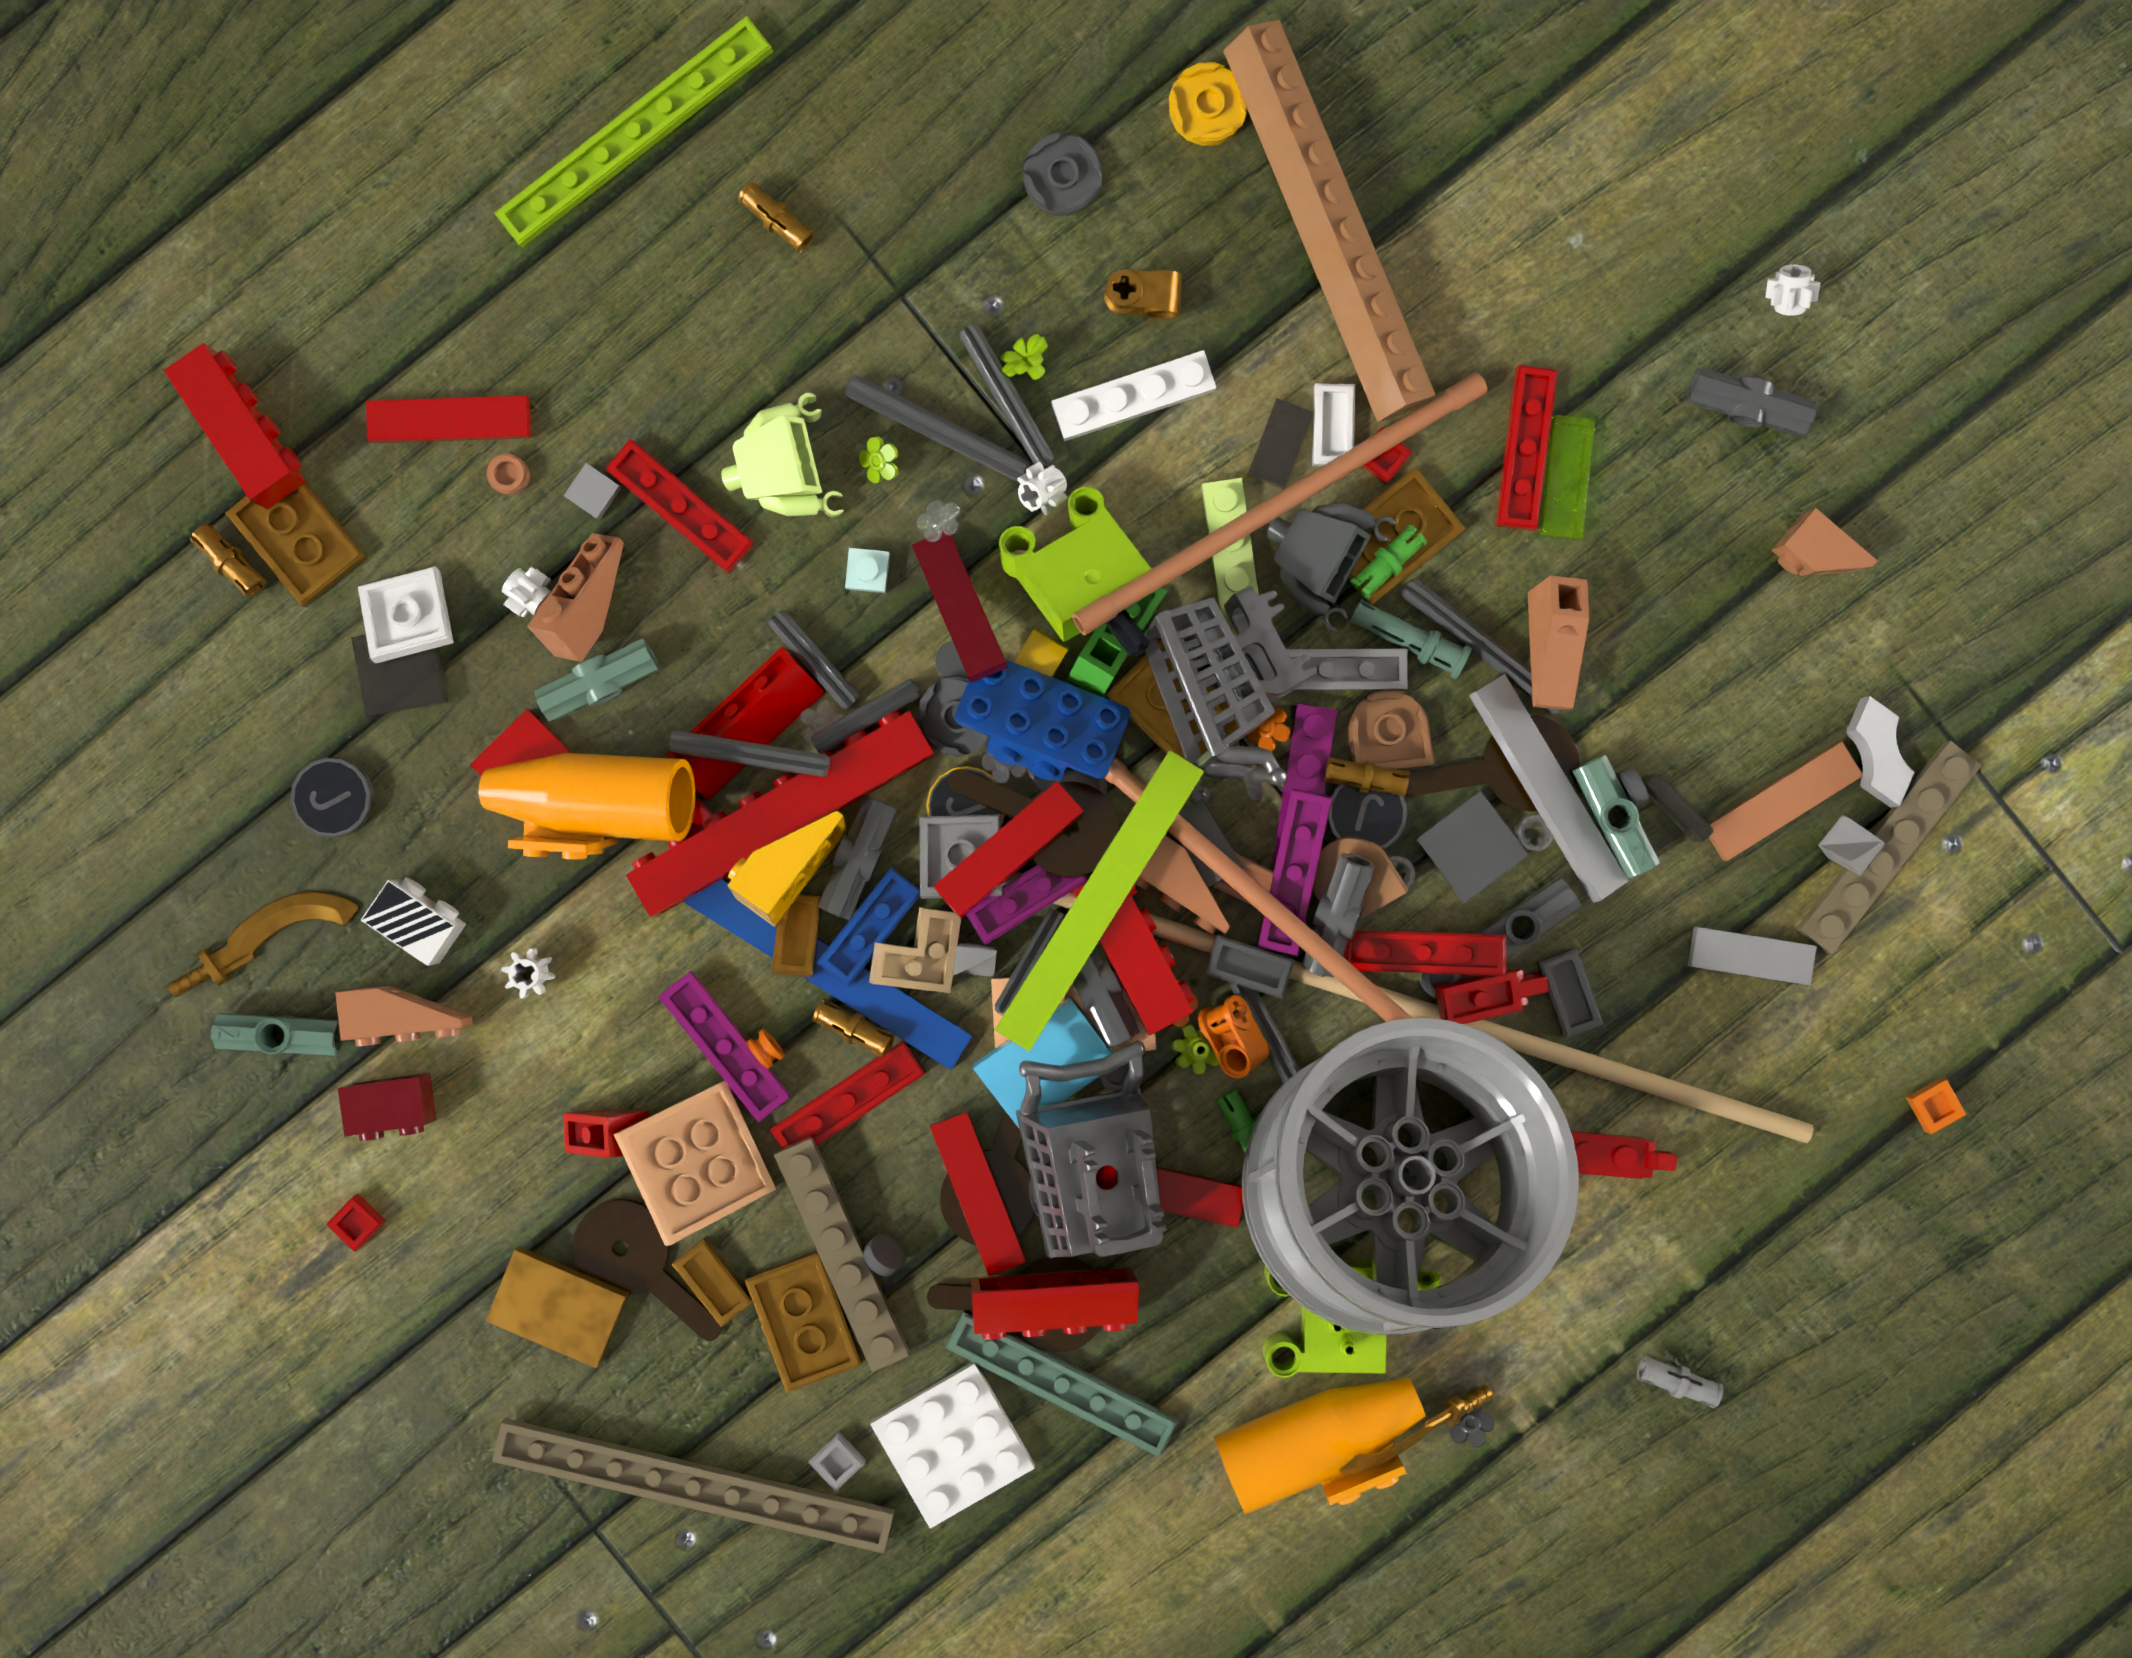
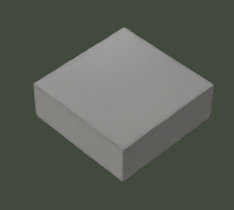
M585 463L563 496L600 520L622 487Z
M840 1431L811 1456L808 1461L834 1491H837L866 1462L865 1458Z

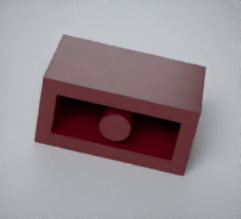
M430 1073L351 1083L338 1088L344 1137L359 1135V1141H369L385 1137L384 1131L399 1129V1136L412 1135L424 1132V1125L437 1120Z

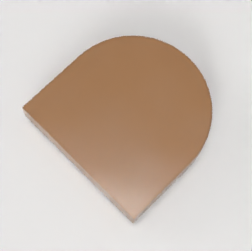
M1380 690L1364 697L1355 706L1348 722L1351 762L1365 763V760L1373 761L1375 766L1389 769L1434 765L1428 716L1424 708L1410 695L1399 690Z
M1345 836L1331 841L1320 851L1312 887L1319 902L1325 891L1328 892L1342 853L1362 856L1375 865L1374 873L1361 904L1364 906L1361 919L1406 894L1408 888L1386 853L1373 842L1362 838Z

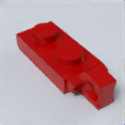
M1521 968L1507 969L1506 976L1480 975L1435 986L1440 1019L1460 1024L1523 1010L1522 1006L1528 1004L1527 997L1549 992L1545 975L1542 976L1539 972L1523 974V969Z
M1570 1130L1574 1140L1578 1172L1580 1174L1643 1179V1177L1652 1178L1653 1169L1676 1171L1677 1155L1672 1154L1670 1151L1655 1150L1656 1142L1638 1136Z

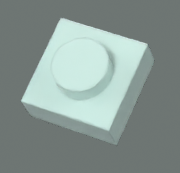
M849 548L845 588L847 590L886 593L890 553L887 551Z

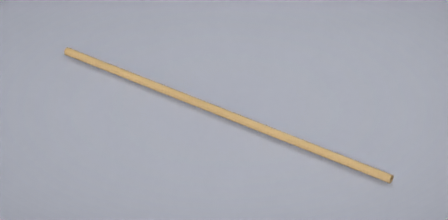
M1019 871L1015 872L1004 883H1002V886L1011 882L1023 873ZM1070 892L1053 904L1070 909L1076 899L1073 893ZM1150 914L1157 929L1151 932L1153 936L1211 953L1216 934L1212 935L1207 931ZM1293 959L1294 963L1289 979L1363 1002L1335 977H1321L1313 974L1302 965L1303 962ZM1377 986L1412 1018L1440 1019L1438 1005ZM1480 1020L1464 1024L1491 1035L1514 1051L1807 1144L1813 1135L1812 1124L1496 1023Z

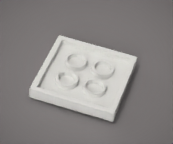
M974 1362L969 1363L875 1417L870 1423L929 1528L936 1526L1035 1469V1463L978 1364Z

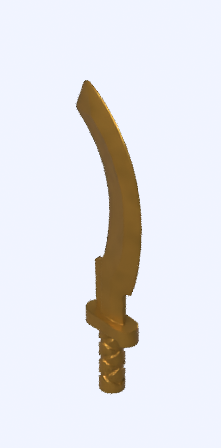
M321 892L297 893L275 900L239 924L227 938V946L214 954H211L207 949L196 953L195 958H200L203 964L189 971L185 976L183 975L177 978L176 981L169 983L168 989L174 997H178L209 978H212L216 985L221 986L229 981L228 973L253 960V952L279 930L307 920H323L346 926L359 910V906L344 897Z
M1482 1385L1474 1390V1392L1468 1393L1465 1397L1455 1396L1447 1401L1443 1412L1428 1419L1414 1434L1383 1452L1374 1455L1358 1454L1340 1468V1473L1343 1475H1356L1369 1471L1407 1450L1442 1424L1446 1423L1448 1426L1454 1427L1460 1423L1461 1417L1466 1413L1468 1414L1474 1408L1480 1407L1483 1403L1493 1398L1491 1389L1487 1385Z

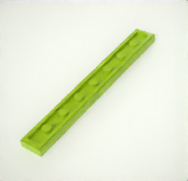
M745 16L494 212V214L521 248L525 247L772 54V47L749 17Z
M1171 750L1168 751L994 1029L995 1031L1030 1052L1204 773L1203 770Z

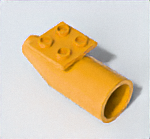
M561 753L486 769L479 783V799L483 808L524 822V836L508 840V848L523 849V856L545 857L549 855V852H562L563 859H586L587 855L603 854V848L618 844V838L682 841L688 834L693 820L695 781L692 768L685 759Z
M1410 1378L1326 1389L1214 1436V1439L1245 1515L1319 1484H1322L1330 1505L1337 1502L1340 1505H1345L1356 1501L1361 1497V1492L1373 1487L1383 1489L1394 1485L1399 1481L1400 1476L1407 1473L1398 1455L1376 1468L1356 1475H1343L1339 1471L1340 1468L1358 1454L1374 1455L1393 1447L1394 1440L1421 1421L1426 1415Z

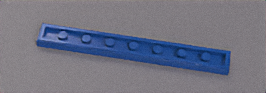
M722 879L684 901L688 906L773 958L777 925L775 927L738 901L729 889L728 884L730 882ZM817 938L813 978H803L952 1070L973 1034L898 987L870 983L871 971L866 967L848 988L817 964V961L830 946Z

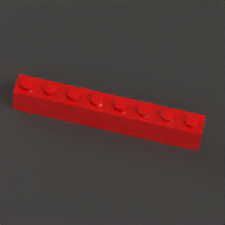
M896 710L878 721L881 726L880 728L868 735L864 730L855 733L843 741L846 747L833 755L828 750L821 753L830 757V769L826 777L807 774L796 775L795 772H788L773 782L776 787L775 789L764 795L756 791L738 802L740 809L728 816L722 811L702 823L705 829L691 837L688 832L682 841H669L667 845L670 849L657 857L651 852L634 861L632 866L635 870L626 874V877L649 917L657 918L724 879L741 858L747 860L754 851L835 811L843 810L865 797V795H869L934 757V752L910 711L902 715L899 710Z

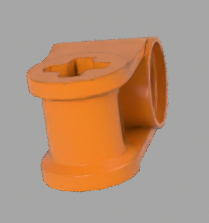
M1230 996L1220 1006H1208L1200 1010L1198 1023L1201 1032L1207 1038L1219 1061L1220 1067L1227 1075L1236 1079L1243 1078L1267 1060L1269 1055L1268 1043L1258 1028L1249 1005L1241 996ZM1238 1010V1013L1234 1015L1233 1012ZM1217 1022V1025L1212 1027V1024Z

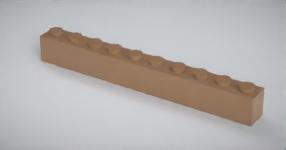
M1280 20L1250 25L1223 52L1377 422L1407 413L1435 396L1432 385Z

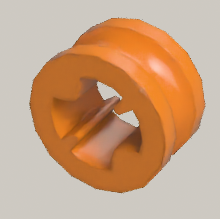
M762 1029L758 1032L759 1037L757 1039L750 1038L747 1041V1045L756 1059L769 1070L773 1066V1060H781L785 1057V1054L771 1034Z

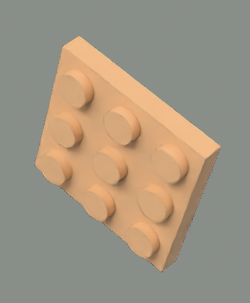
M721 1081L614 1134L665 1246L674 1244L776 1190L726 1081Z

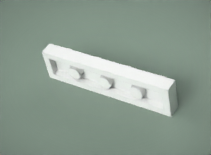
M1202 350L1052 400L1051 404L1065 442L1215 392L1216 385L1205 352Z

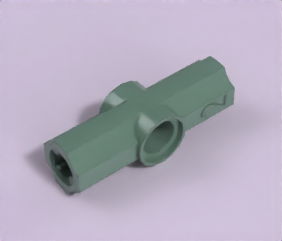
M642 638L607 656L599 655L578 664L572 669V673L535 690L534 693L541 712L545 715L548 722L553 723L588 705L592 707L611 700L621 694L623 688L660 671L652 649L646 640Z
M1601 755L1572 770L1593 812L1594 824L1599 831L1603 832L1625 876L1632 878L1658 865L1660 862L1639 822L1638 809L1633 802L1628 800L1607 756ZM1615 805L1623 811L1624 815L1623 822L1617 828L1613 827L1608 820V813Z
M218 1013L211 1029V1040L214 1043V1049L261 1051L266 1054L281 1052L337 1056L340 1054L344 1041L340 1040L338 1020L297 1018L291 1015L263 1016ZM275 1025L280 1026L284 1031L285 1037L282 1044H279L273 1038L272 1031Z

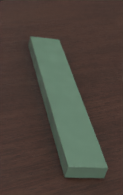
M963 1311L946 1344L948 1350L1159 1458L1178 1423L1176 1417L1036 1347L1010 1332H1006V1337L1002 1339H983L982 1334H974L973 1313L969 1311Z

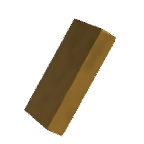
M799 894L777 923L772 963L773 974L813 978L821 911L818 905L821 896Z
M706 1237L672 1263V1266L720 1327L724 1326L753 1303L748 1290Z

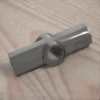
M1701 367L1695 371L1686 394V403L1728 415L1727 419L1735 424L1752 428L1766 426L1799 437L1807 434L1817 410L1815 401L1775 390V386L1769 381L1755 377H1740L1738 379Z
M865 795L849 834H845L832 864V867L835 868L826 884L818 905L819 908L848 920L852 918L867 881H871L884 850L881 847L894 821L897 808Z
M1342 853L1339 857L1328 892L1325 891L1313 920L1314 932L1342 957L1348 940H1351L1361 919L1364 906L1361 904L1375 867L1367 858ZM1306 952L1302 965L1309 972L1321 977L1329 976L1334 978L1330 972Z
M1559 877L1519 906L1506 910L1500 919L1478 934H1507V957H1509L1523 946L1535 943L1543 932L1582 905L1572 889ZM1525 915L1530 922V928L1525 935L1515 937L1511 931V924L1516 917Z
M1095 946L1073 981V985L1086 1010L1091 1011L1106 1043L1111 1048L1131 1039L1140 1031L1129 1007H1127L1121 996L1123 991L1107 960H1103Z

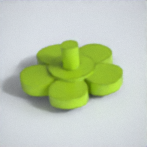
M880 437L870 438L867 441L868 450L861 451L859 455L861 466L864 468L869 467L867 470L868 479L877 484L882 482L883 478L886 480L896 478L898 468L891 461L896 460L898 457L897 448L891 443L884 445Z

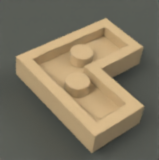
M919 907L914 947L875 942L869 982L877 985L950 993L961 919L955 912Z

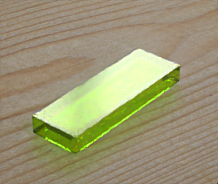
M1563 415L1552 417L1540 527L1541 537L1577 541L1583 539L1596 419Z

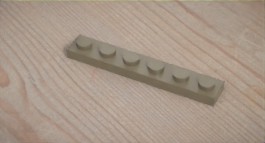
M1951 740L1944 741L1910 783L1901 805L1892 807L1873 830L1872 834L1882 840L1885 845L1864 872L1859 876L1844 867L1797 926L1796 930L1825 953L1833 954L1982 765Z
M811 1135L775 1151L774 1157L871 1371H877L909 1357L910 1351L874 1271L869 1268L864 1259L862 1244L813 1136Z

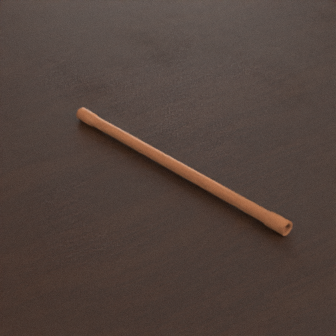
M1472 373L1447 388L1440 396L1109 595L1101 596L1072 614L1075 625L1083 635L1089 634L1114 619L1119 612L1452 411L1460 410L1483 396L1488 390L1485 380L1479 373Z
M1114 756L1109 772L1104 779L1116 785L1130 799L1137 803L1147 786L1131 773L1120 759ZM1180 814L1176 816L1168 829L1170 834L1383 1020L1388 1022L1412 1018Z

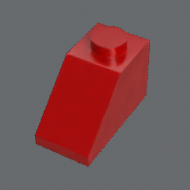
M612 1109L564 1112L565 1153L602 1158L621 1157L623 1154L614 1134L648 1118L649 1111Z

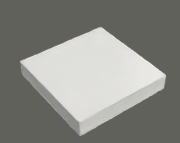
M436 566L358 586L369 655L375 664L454 643L441 572Z

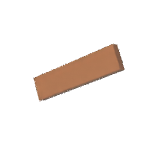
M1837 742L1702 828L1722 860L1728 861L1861 778L1862 772L1843 742Z

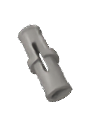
M1647 1355L1639 1363L1637 1369L1638 1381H1644L1668 1390L1672 1397L1681 1399L1684 1396L1708 1405L1713 1409L1721 1402L1723 1384L1692 1374L1690 1369L1685 1366L1679 1365L1676 1368L1652 1359Z

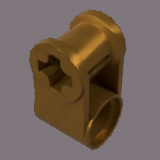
M1118 270L1108 279L1104 293L1105 304L1110 311L1118 315L1147 316L1157 319L1177 318L1181 312L1182 274L1170 270ZM1120 285L1126 286V291L1129 293L1126 300L1120 299V293L1117 292Z

